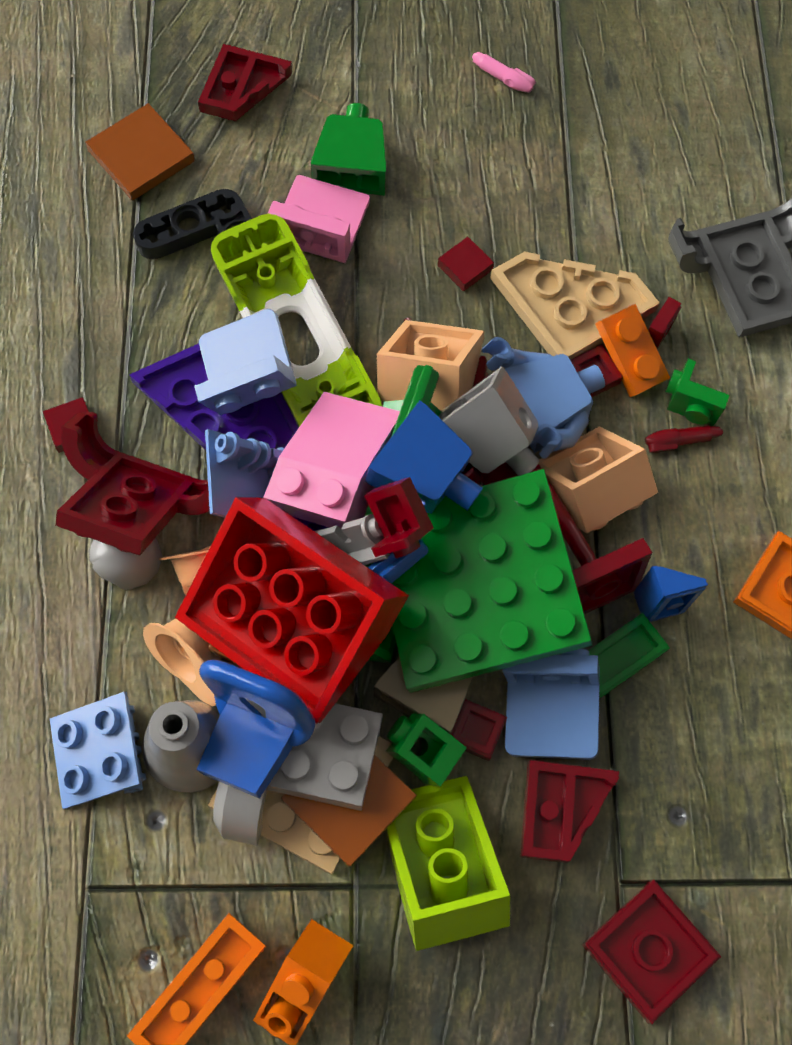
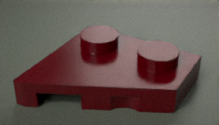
M223 44L198 100L199 111L237 121L291 76L293 72L292 61Z
M530 760L527 766L520 857L562 863L570 862L581 844L583 836L597 817L603 802L612 787L617 783L619 771Z

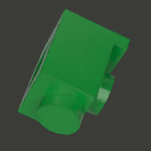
M412 713L409 718L401 716L387 734V738L392 743L386 752L427 785L441 787L467 748L425 714ZM419 738L422 742V749L419 754L415 755L411 748Z

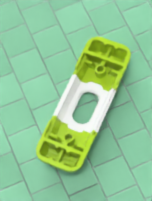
M264 214L218 234L212 241V257L242 317L245 318L265 309L273 310L278 317L284 313L295 312L303 317L319 347V356L312 363L299 366L291 362L297 386L281 392L298 427L301 426L323 392L382 406L376 389L359 357L352 350L285 220L275 214Z

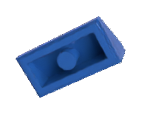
M652 566L635 589L634 596L640 613H643L652 622L683 614L701 595L708 584L705 578L660 566Z

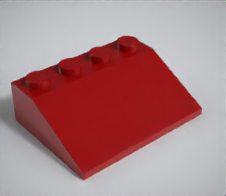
M235 497L175 618L244 670L275 681L292 690L302 698L315 718V723L318 724L323 721L385 639L409 595L266 498Z

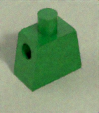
M349 104L346 116L331 114L326 118L311 159V178L364 194L385 196L386 161L383 123L379 119L369 118V109L364 104Z

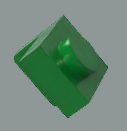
M688 358L682 371L674 369L665 390L666 393L672 395L667 410L685 416L692 423L714 426L725 410L730 395L690 381L696 361Z

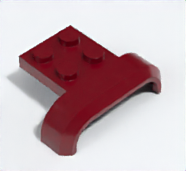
M77 413L62 426L61 441L64 453L73 468L88 481L57 510L55 526L72 531L78 536L111 545L120 551L140 556L176 513L199 515L210 511L208 480L196 479L114 450L104 442L99 434L97 426L98 415L96 413Z

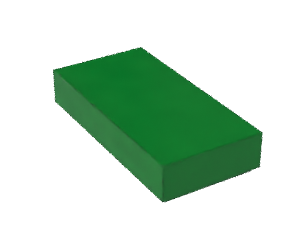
M643 613L588 650L589 655H598L600 667L599 700L670 649Z

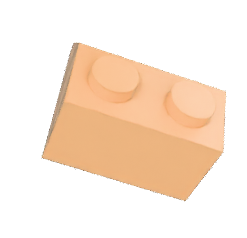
M405 320L377 353V391L380 400H404L414 368L418 365H429L439 373V379L431 403L442 411L472 389L483 345L484 331Z
M600 426L581 436L572 448L554 451L546 459H539V465L545 470L547 478L576 525L585 533L603 528L607 525L608 521L627 510L638 508L645 500L658 493L646 449Z

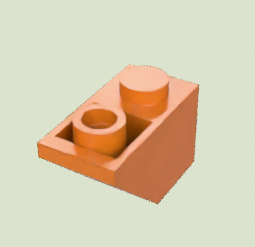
M311 919L286 956L253 1021L288 1045H297L348 957L353 945Z

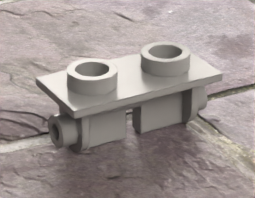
M373 514L343 524L342 529L336 525L315 531L363 565L388 559L390 554L375 557L371 550L374 545L384 538Z

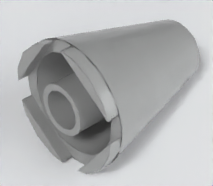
M185 700L165 703L153 713L144 734L142 753L147 770L159 784L173 791L189 793L201 792L217 784V780L201 774L197 767L220 716L218 709L202 701Z

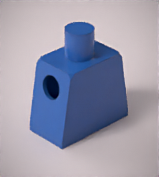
M420 400L368 467L365 479L366 483L377 488L410 477L426 512L431 514L445 496L468 511L483 490L481 486L462 474L473 455L471 448Z

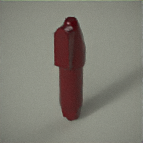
M709 425L682 429H663L646 436L645 444L648 445L649 453L674 451L678 449L679 445L711 442L712 438L722 436L723 430L719 426Z

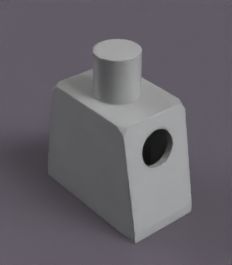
M502 366L441 411L439 418L471 448L473 455L469 463L481 473H490L506 462L520 476L530 473L538 465L539 459L528 448L539 426L538 421Z

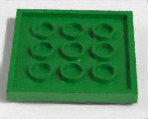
M544 469L481 486L483 490L468 511L446 496L432 514L427 513L434 527L421 538L428 547V553L391 583L409 595L393 624L406 689L410 693L593 646Z

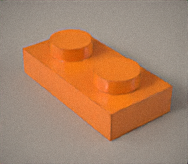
M636 304L595 323L611 359L623 376L622 382L629 397L636 396L670 379Z

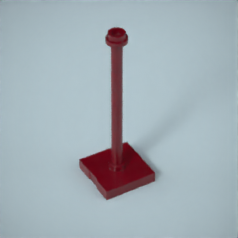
M539 463L531 472L542 469ZM547 478L562 535L581 565L572 571L584 614L635 591L643 578L653 553L644 538L597 559Z

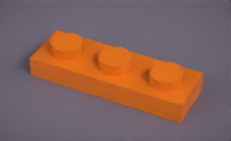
M228 913L129 1032L127 1037L135 1045H187L267 946L232 914Z

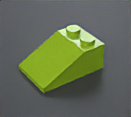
M463 776L444 781L441 787L427 785L411 789L417 795L416 798L385 830L416 951L509 927L510 893L468 777Z

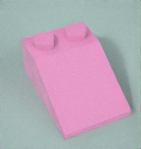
M323 392L279 456L263 498H266L293 517L326 527L338 525L342 529L344 523L363 518L368 505L364 495L374 488L365 482L368 467L390 440L400 411Z

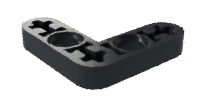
M220 189L140 221L134 228L133 237L141 256L147 259H158L214 237L252 218L236 192L229 189ZM226 206L231 212L224 213L222 209L219 210V207ZM204 212H208L209 218H211V221L206 222ZM189 217L195 218L200 222L195 229L189 231L183 230L178 226L183 219ZM169 226H172L174 234L172 237H170L169 230L166 229ZM154 234L158 241L151 243L147 236Z

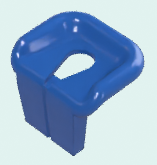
M207 660L200 666L199 673L204 683L214 694L220 716L197 770L205 776L260 799L289 755L292 747L304 744L313 735L315 718L302 698L287 687L220 660ZM246 699L261 706L266 712V718Z

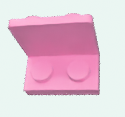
M297 175L285 203L273 201L267 214H275L285 220L302 251L346 263L369 206L370 197L364 193Z

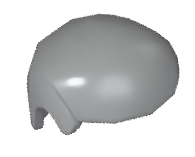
M156 538L140 556L120 551L116 547L94 539L89 549V561L93 564L92 568L101 578L117 585L123 590H131L147 584L158 573L162 561L159 558L163 557Z

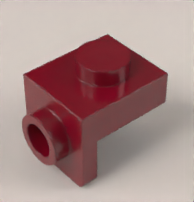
M410 477L374 488L364 495L384 536L380 542L371 548L375 557L388 553H393L395 558L406 556L420 548L421 545L418 540L434 528Z

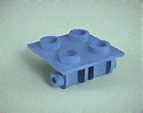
M210 429L205 430L210 514L225 518L235 497H264L278 458L285 448H270L266 442H259L253 438L245 440L239 438L233 432L223 434Z
M127 692L110 696L50 718L62 809H68L124 790V793H134L143 790L142 781L146 780V774L142 773L140 758L137 757V754H140L142 750L141 746L135 745V741L139 739V733L135 732L133 720L135 708L129 705Z

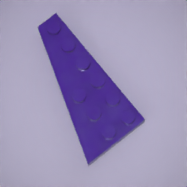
M199 343L129 374L132 383L205 450V430L207 429L223 434L233 432L239 438L245 440L253 438L259 442L268 443L270 448L277 449L280 447L285 448L299 428L281 392L273 397L261 399L243 406L234 412L219 415L199 403L194 386L208 381ZM294 517L313 531L330 528Z

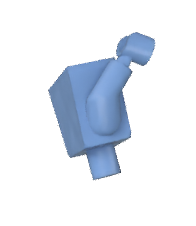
M494 337L481 349L483 353H489L493 356L486 365L491 371L497 370L500 366L505 368L536 417L539 426L530 444L533 452L536 453L541 450L539 455L546 459L552 451L575 446L589 424L588 417L593 405L590 394L605 387V380L599 367L592 365L577 372L569 357L565 354L552 356L546 353L521 351L511 348L509 343L503 338Z

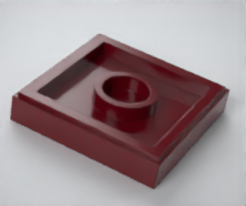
M654 879L650 880L582 944L648 1024H653L721 958L720 954Z

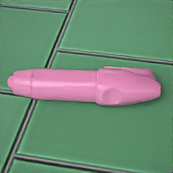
M480 52L472 55L473 62L480 69L499 79L511 89L530 93L536 84L533 77L518 68H509L491 56Z

